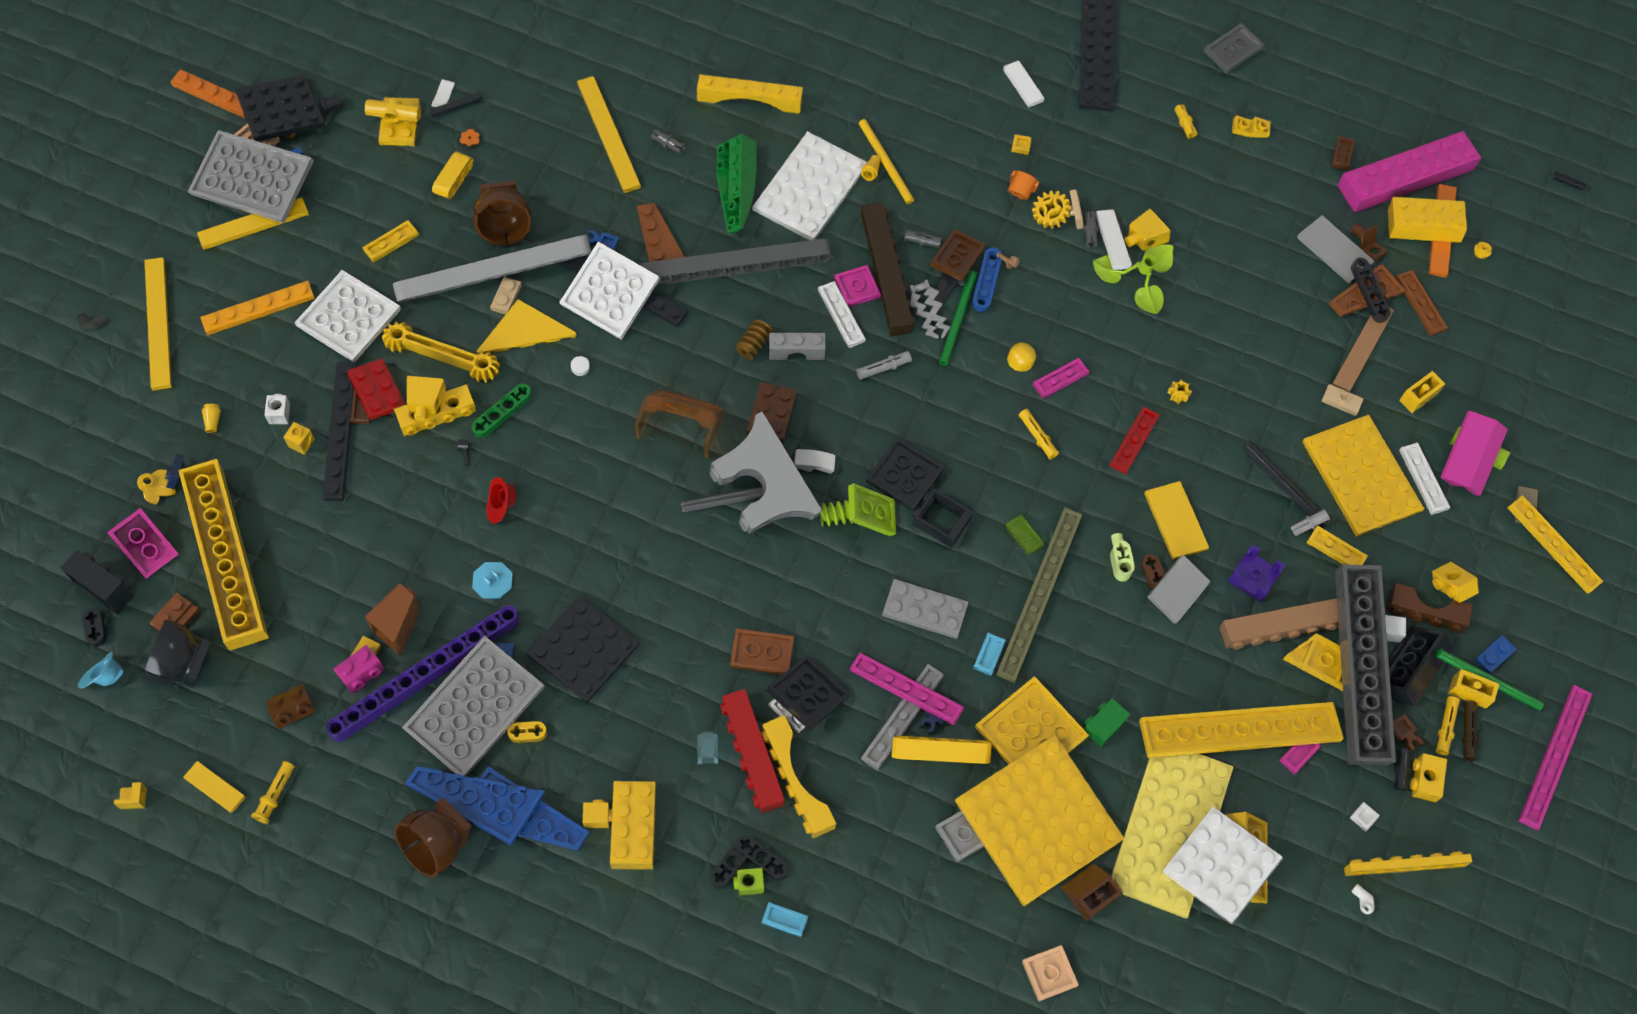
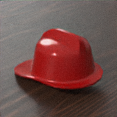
M500 477L494 478L489 486L486 514L488 520L493 524L499 523L505 516L506 510L512 507L516 501L514 485L506 483Z

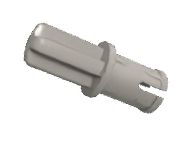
M1322 509L1311 516L1307 515L1306 519L1292 525L1291 530L1297 536L1311 528L1315 529V526L1330 520L1325 509Z

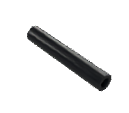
M477 92L432 108L430 113L434 118L482 101V97Z

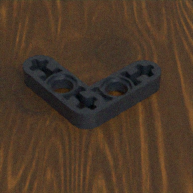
M743 835L737 839L711 873L710 879L715 888H725L736 875L737 870H740L747 860L757 868H762L765 874L776 881H781L787 876L788 867L784 861L752 837ZM748 841L749 847L752 850H754L755 847L758 848L754 851L752 857L749 856L751 854V851L749 849H741V842L746 843ZM765 853L768 860L765 863L757 862V854ZM729 857H736L739 863L736 867H729L727 865ZM771 859L774 860L772 865H774L776 868H779L780 866L783 867V874L778 873L777 875H775V869L770 866L769 869L766 868L770 864ZM722 866L727 871L732 872L730 875L728 872L725 873L724 882L719 881L716 883L715 876H720L724 872V869L721 868Z

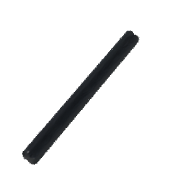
M1252 442L1245 446L1244 451L1309 516L1321 511ZM1330 520L1319 524V526L1324 528L1329 524Z

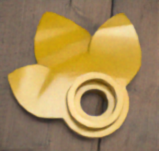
M156 470L152 474L145 473L138 477L137 486L143 491L144 499L147 502L157 505L160 496L176 494L175 488L170 489L166 487L168 480L164 478L167 470ZM145 480H150L151 483H150V484H145L144 481H145Z

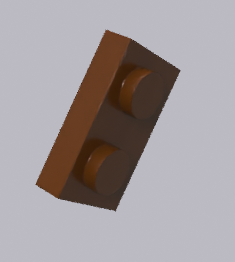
M304 684L293 687L289 691L265 701L277 729L316 711Z

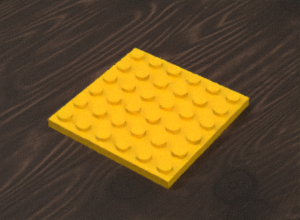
M1056 735L954 800L1023 906L1124 840V837Z

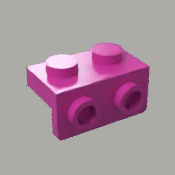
M365 645L333 670L348 690L354 693L363 688L371 679L378 677L384 671V667L369 647Z

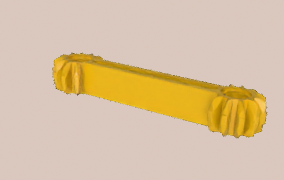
M397 321L393 326L388 324L389 329H384L382 340L385 342V347L387 349L390 348L393 353L396 350L401 353L402 349L413 351L470 371L472 379L476 378L478 382L483 379L486 383L489 378L494 380V375L499 373L500 364L497 361V357L495 355L492 356L489 351L484 354L481 350L480 355H476L412 332L410 325L407 326L404 321L400 325Z

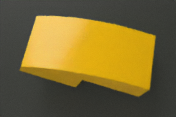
M1236 115L1233 118L1232 133L1247 137H1269L1271 121L1258 117L1249 120Z

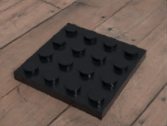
M305 74L235 89L237 99L254 141L258 142L325 127L324 120Z
M579 596L527 652V656L584 702L588 703L640 644Z

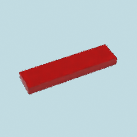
M1143 406L1112 459L1110 467L1125 475L1127 474L1160 414Z

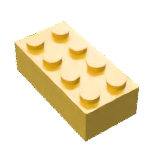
M1392 197L1388 208L1389 238L1461 243L1467 231L1465 201Z
M614 781L610 852L611 869H653L656 811L655 782Z

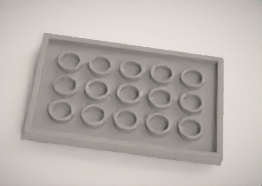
M218 130L188 193L192 196L284 223L314 160L308 156Z
M484 636L402 728L454 773L467 776L545 686Z

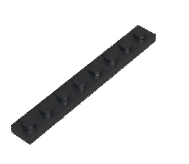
M582 256L558 262V264L578 274L588 257ZM654 292L650 294L642 309L676 327L680 326L688 314L686 309Z
M337 362L323 488L324 501H344L351 431L350 415L354 388L347 375V370L356 368V362Z

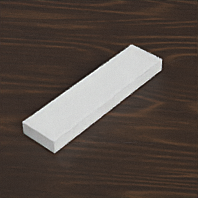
M1114 209L1096 211V219L1113 270L1130 268L1132 264Z
M835 281L818 287V292L848 348L864 343L865 337Z
M1415 443L1401 447L1399 451L1430 514L1434 515L1449 510L1450 506L1419 444Z

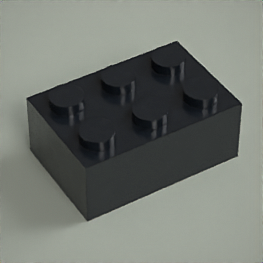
M76 550L60 567L74 584L116 614L134 597L129 591L131 587L125 583L121 576L117 573L113 575L107 566L103 563L98 564L95 558L87 552L83 554Z

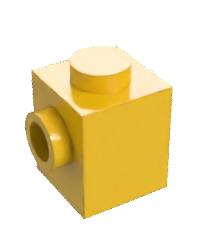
M593 800L592 803H583L584 828H609V822H612V809H610L608 802Z

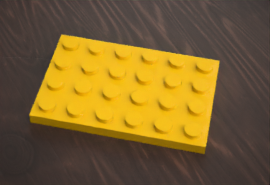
M1370 415L1304 438L1302 441L1356 537L1424 510L1423 505Z

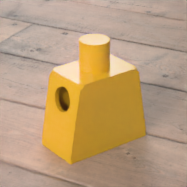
M1149 209L1131 222L1129 236L1125 237L1124 240L1128 247L1137 244L1141 250L1146 251L1149 248L1168 243L1171 230Z
M407 376V405L411 412H415V420L425 421L427 413H437L446 391L444 379Z

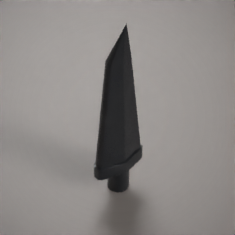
M942 273L936 288L939 294L934 300L943 304L958 281Z

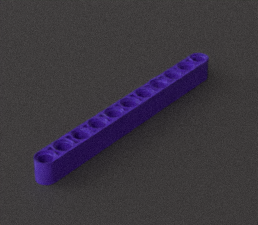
M513 606L502 607L331 719L326 725V731L330 738L335 742L344 741L458 666L479 642H471L472 638L480 637L481 640L486 636L490 641L494 642L514 629L519 623L516 609ZM507 615H513V616H514V617H513L512 619H510V620H505V617H506ZM490 626H497L494 631H488ZM457 648H463L462 652L454 653ZM440 659H446L444 664H437ZM422 671H429L427 675L420 676V673ZM405 682H412L409 687H403ZM388 693H394L392 698H385ZM377 704L374 710H368L370 705ZM353 716H359V719L357 721L350 722ZM342 727L339 733H333L335 728Z

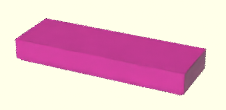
M1077 358L1034 381L1033 386L1042 399L1087 376L1089 370L1080 358Z

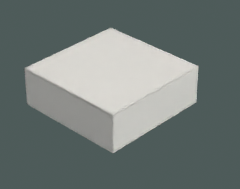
M1363 802L1351 815L1350 819L1364 831H1367L1380 815Z

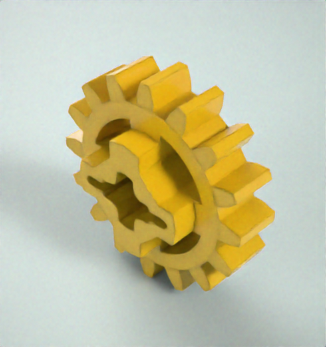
M1050 190L1049 195L1044 192V197H1037L1038 202L1033 203L1035 208L1032 209V212L1039 226L1043 224L1044 228H1047L1050 225L1051 229H1053L1054 225L1060 227V222L1066 223L1065 217H1070L1069 211H1071V206L1065 194L1060 195L1059 191L1053 194L1052 190Z

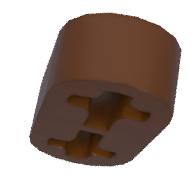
M1148 554L1144 556L1141 561V569L1149 587L1154 589L1158 582H1154L1155 576L1157 580H1161L1165 572L1155 555ZM1147 561L1154 563L1152 568L1150 565H1146Z

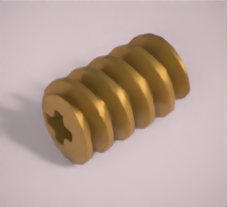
M754 320L736 344L737 352L746 360L753 361V356L758 355L757 350L760 351L762 349L761 345H765V340L769 339V333H773L774 330L767 323L761 320Z

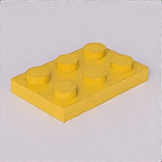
M384 97V101H386V102H387L388 99H391V98H386V97ZM394 98L401 101L402 104L420 106V100L417 98ZM381 117L379 145L415 146L418 122L400 119L398 122H389L384 117Z

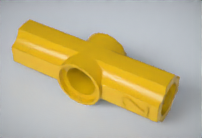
M394 98L388 99L387 102L368 99L365 102V114L384 117L389 122H398L399 119L418 122L421 118V107L402 104L401 101Z

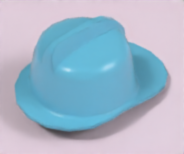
M110 652L103 660L83 675L78 683L80 689L92 682L107 686L119 679L124 670L112 658L113 652Z

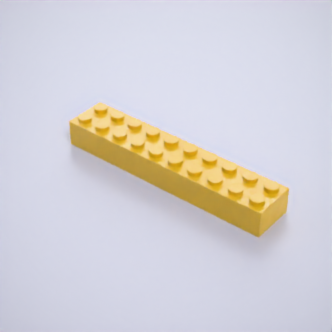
M218 459L178 470L223 643L231 651L268 639V632L221 464Z

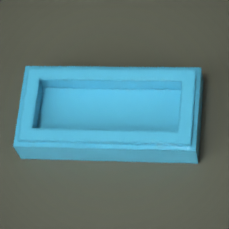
M987 633L973 669L992 676L1006 640Z
M769 902L762 919V924L802 937L808 916Z

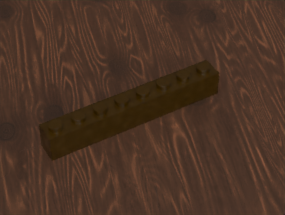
M883 202L864 204L861 206V219L878 289L881 293V301L890 337L912 333V327L915 326L914 315L910 314L911 302L906 298L907 286L902 282L903 270L899 269L898 266L900 259L898 253L895 254L896 243L895 239L891 238V223L887 222L888 210L887 208L884 209Z

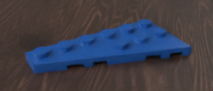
M420 766L415 768L405 783L409 788L434 802L444 797L465 820L510 846L513 845L545 795L543 790H533L523 786L517 787L487 779L466 777L456 773L450 774Z
M489 766L480 777L481 779L502 782L518 787V785ZM540 801L518 836L578 851L590 835V832L543 801Z

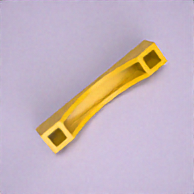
M699 74L697 101L716 103L727 99H751L772 105L783 112L800 114L803 87Z
M785 715L762 724L761 735L765 744H769L771 759L773 762L777 761L779 765L777 771L780 778H785L787 782L785 787L789 797H794L796 804H794L798 816L802 815L805 821L803 827L806 833L811 834L814 839L834 830L836 822L828 805L811 796L795 776L790 758L793 732Z

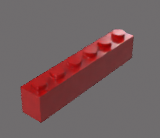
M743 689L722 696L720 709L723 715H727L728 722H726L729 734L733 733L734 735L733 746L736 752H740L741 759H739L742 771L746 770L748 777L745 779L748 789H753L755 796L752 797L755 808H759L762 814L784 806L785 800L746 690Z

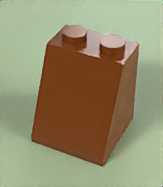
M401 584L393 589L365 616L372 632L399 656L404 651L420 612L417 604L419 601L415 597V592L407 586L405 588Z

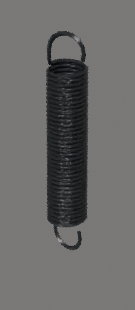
M1555 172L1553 179L1580 190H1584L1586 183L1559 172Z

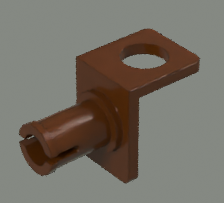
M1359 223L1352 227L1351 233L1361 239L1360 249L1370 258L1376 260L1387 254V250L1375 242L1377 234L1376 225L1367 230ZM1378 249L1380 252L1377 254H1373L1370 252V250Z

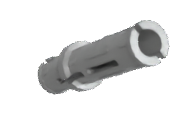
M909 351L895 356L889 355L887 359L856 369L859 380L889 369H897V366L911 362V355Z

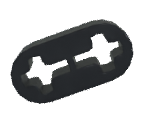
M89 609L82 616L85 638L91 646L99 647L105 643L107 637L104 618L97 609ZM93 615H95V616L97 617V618H94V623H95V625H93L92 622L90 621V620L92 619V616H93ZM94 631H96L100 635L97 636V640L93 639V637H95Z

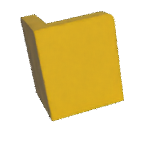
M141 782L132 783L130 788H121L120 797L114 800V805L119 809L145 808L147 788Z

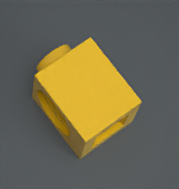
M293 422L284 435L288 447L304 455L315 441L310 429Z

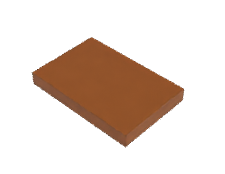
M736 628L730 667L783 675L790 669L794 636Z

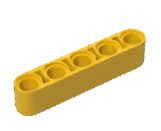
M893 736L891 757L910 760L989 764L991 763L992 742Z

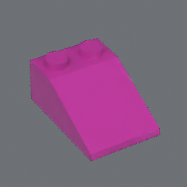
M141 508L107 532L145 578H148L178 555V552Z

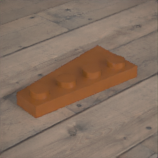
M655 203L638 205L637 212L649 262L683 258V253Z
M1383 264L1373 270L1385 300L1403 294L1406 291ZM1363 279V283L1366 286H1371V282L1368 279ZM1357 283L1353 284L1329 303L1340 317L1367 307ZM1370 295V299L1372 301H1378V297L1376 295Z

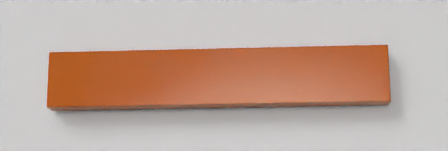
M1439 184L1436 199L1455 201L1457 187ZM1436 240L1431 242L1428 274L1447 277L1451 242Z

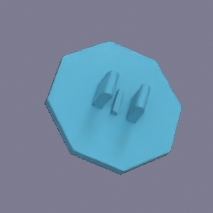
M485 562L473 572L472 588L482 599H501L512 589L513 573L502 562Z

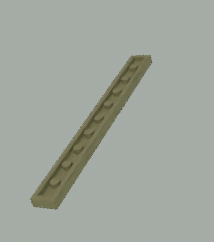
M1064 507L996 676L1015 683L1082 514Z

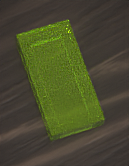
M1019 515L1005 525L1028 556L1044 546L1043 541L1022 515Z

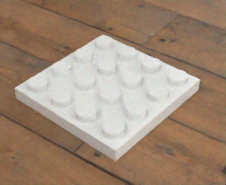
M598 242L559 303L622 340L659 282L660 277Z
M342 270L295 321V324L298 328L352 362H356L399 313L401 307Z
M1212 807L1165 867L1163 873L1229 923L1233 924L1283 857Z

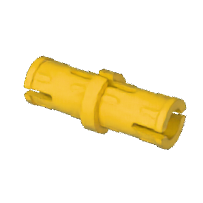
M1185 105L1176 106L1174 110L1187 138L1190 139V136L1191 138L1195 137L1197 131Z

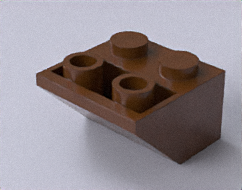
M1094 863L1061 887L1086 922L1123 894V891L1113 878Z

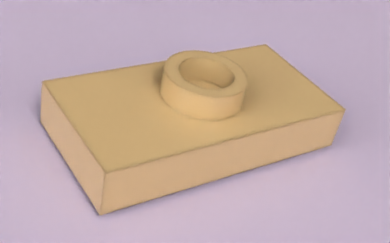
M1070 190L1072 203L1070 205V215L1075 218L1077 230L1083 229V217L1077 190Z
M1329 384L1321 402L1356 416L1363 398Z

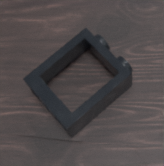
M934 488L931 494L927 493L925 495L922 507H917L912 515L914 518L913 526L953 548L971 521L974 511ZM933 503L960 517L949 535L923 520Z

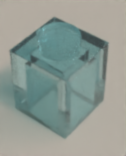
M702 732L697 735L698 764L718 763V734Z

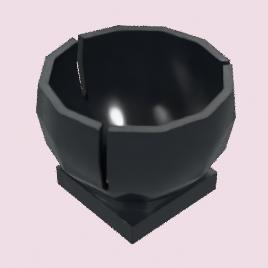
M164 620L142 679L161 685L184 681L185 686L193 688L211 641L202 639L201 642H198L187 627L174 621Z

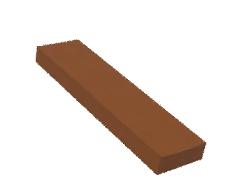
M1410 270L1397 275L1395 279L1406 290L1404 294L1428 334L1433 336L1446 331L1447 325L1414 271Z

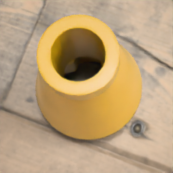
M873 155L861 168V175L865 180L872 181L877 177L881 162L879 156Z
M205 404L202 409L205 432L207 433L217 432L221 409H219L217 404Z

